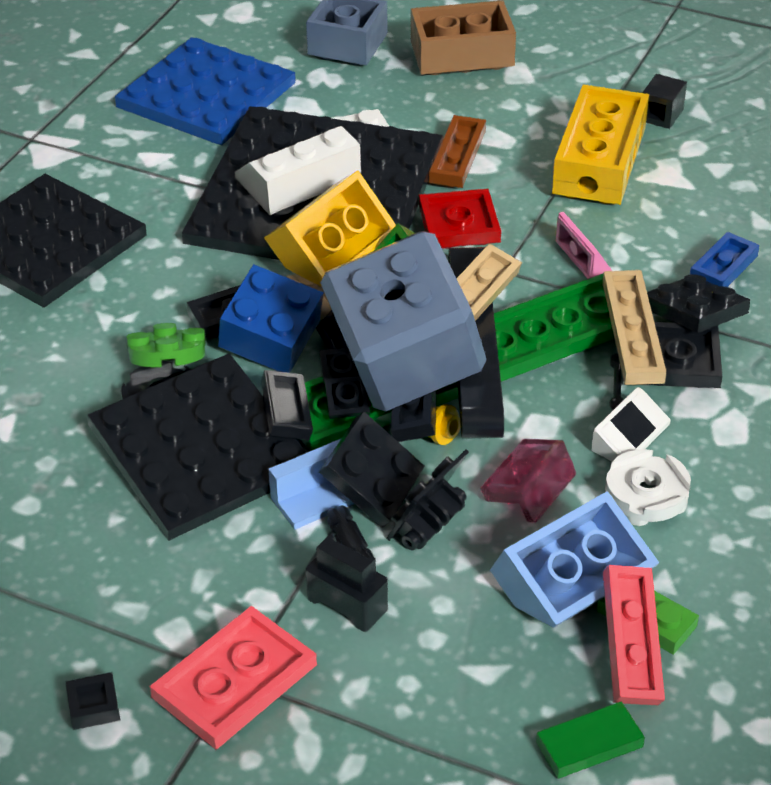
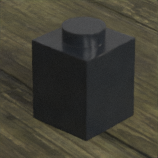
M655 74L642 92L649 94L646 123L667 129L672 127L684 110L687 81Z

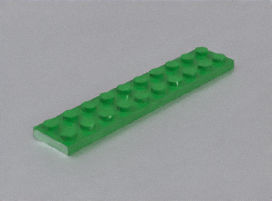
M603 274L494 313L501 382L615 339L603 288ZM322 376L305 382L313 432L310 440H301L309 451L341 439L356 418L329 419ZM457 382L436 390V406L458 398ZM368 396L369 416L381 427L391 424L392 409L383 411L373 408Z

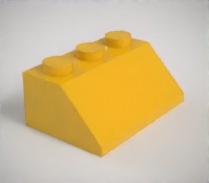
M359 170L334 184L264 237V239L286 269L322 287L320 282L326 271L373 252L396 224Z

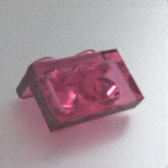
M523 439L480 489L485 500L488 502L520 504L526 521L536 523L575 477L576 470L563 440Z

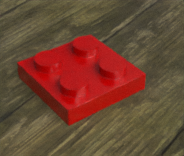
M489 189L419 195V208L425 232L435 234L442 249L501 242V228Z

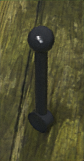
M618 353L610 357V366L614 368L613 397L609 401V406L612 410L624 400L621 397L622 370Z

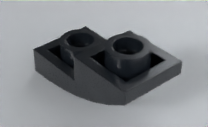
M349 349L320 350V367L329 419L357 417L362 412L370 415L368 394Z

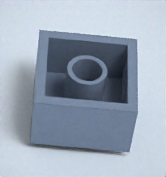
M322 0L306 21L308 55L318 56L325 60L334 59L349 62L352 65L367 66L388 34L387 1Z

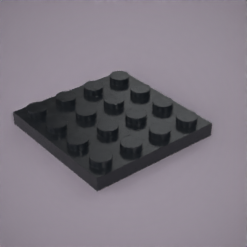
M45 173L0 202V284L45 308L147 236L146 225Z
M230 353L87 415L88 426L168 541L270 493L269 468L307 453L295 438L269 435L264 397Z

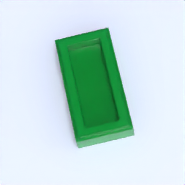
M622 701L541 730L536 734V743L557 779L643 748L645 736Z

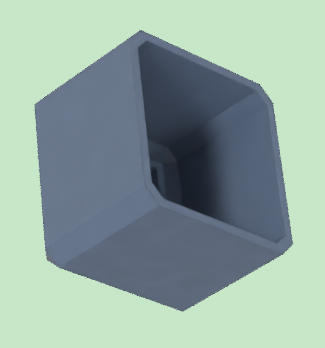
M420 231L326 271L320 282L373 408L383 411L391 410L482 370L487 359L472 309L435 234Z

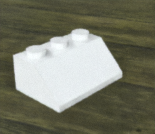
M340 126L252 161L237 170L235 178L266 212L272 215L324 193L334 184L357 170L361 173L360 144Z

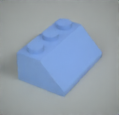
M607 491L504 549L490 569V572L516 608L554 628L605 597L603 571L608 565L654 568L659 564V561Z

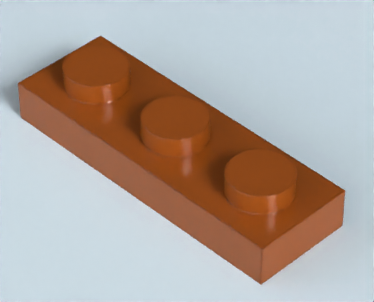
M453 116L429 171V183L439 184L444 187L463 188L486 132V120Z

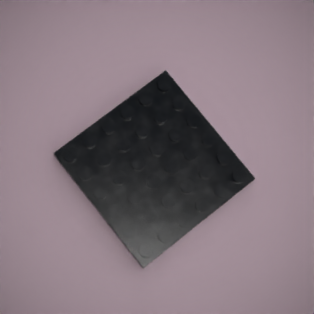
M249 106L182 231L183 244L279 260L264 237L320 195L269 215L235 178V172L252 161L340 126L360 144L361 175L394 223L396 225L399 223L410 229L419 206V195L424 194L429 181V171L443 141V135L426 131L399 129L393 126L366 124L360 121L353 122L333 119L327 116L320 117L300 114L294 111L287 112L267 109L265 107Z

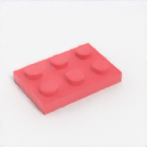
M250 606L150 685L151 698L217 750L317 666L316 653L253 606Z

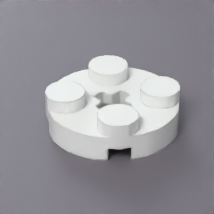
M637 449L619 455L611 463V469L606 477L605 492H609L632 525L643 526L648 522L667 520L683 513L687 508L691 478L686 467L676 458L666 454L665 460L653 456V450ZM640 482H645L649 486L653 485L656 487L645 488L640 486Z

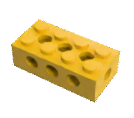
M582 85L554 159L552 194L563 195L568 198L593 200L603 204L621 205L645 131L649 94Z

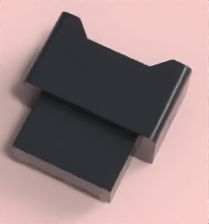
M329 534L316 547L317 557L306 567L307 599L314 604L324 603L350 618L357 629L367 632L388 610V578L376 571V558L372 556L369 558L364 557L355 550L353 551V549L335 541V536Z

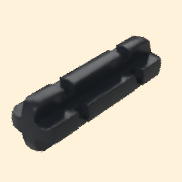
M343 505L336 509L331 508L327 512V523L331 531L336 534L337 542L353 549V551L355 550L366 558L374 557L371 550L367 548L368 544L356 522L352 520L353 516L349 509Z

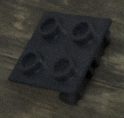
M467 449L454 461L447 456L431 474L432 478L426 484L421 481L412 489L405 498L406 503L391 518L396 525L386 539L390 541L398 533L402 536V543L407 549H422L442 529V526L447 525L465 507L466 493L459 487L453 488L448 481L469 453Z

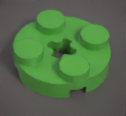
M159 323L153 326V332H136L126 336L129 360L138 366L162 367V360L175 359V366L196 362L205 356V330L202 328L177 330L174 323Z

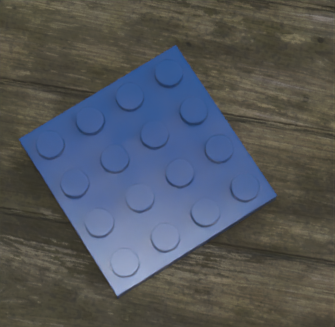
M191 37L115 96V103L117 108L222 146L234 136L249 106L267 108L296 83L295 72L276 64L255 59L253 56L244 55L229 50L226 47L205 42L200 38Z

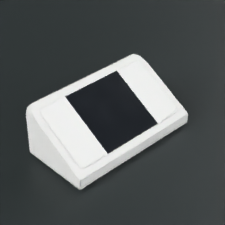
M637 387L596 426L593 432L591 451L613 462L616 457L625 452L646 449L670 425L671 420L645 391Z

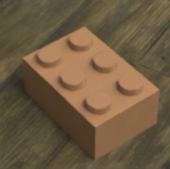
M503 0L411 8V44L421 75H439L444 72L455 71L470 72L472 70L489 68L498 70L504 67L515 66L516 31Z

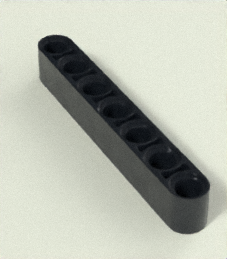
M486 247L449 248L448 262L456 279ZM492 302L475 321L487 360L480 372L457 381L462 439L504 437V406Z

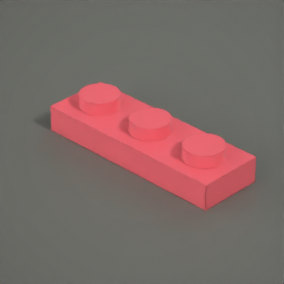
M608 565L603 571L614 703L622 701L623 704L658 706L665 700L652 568Z

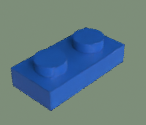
M727 231L691 267L690 274L704 276L707 279L706 281L728 287L758 257L760 245Z

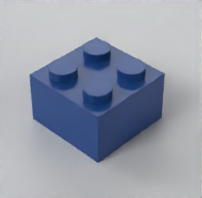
M253 264L220 318L218 347L276 371L290 373L320 321L324 292Z

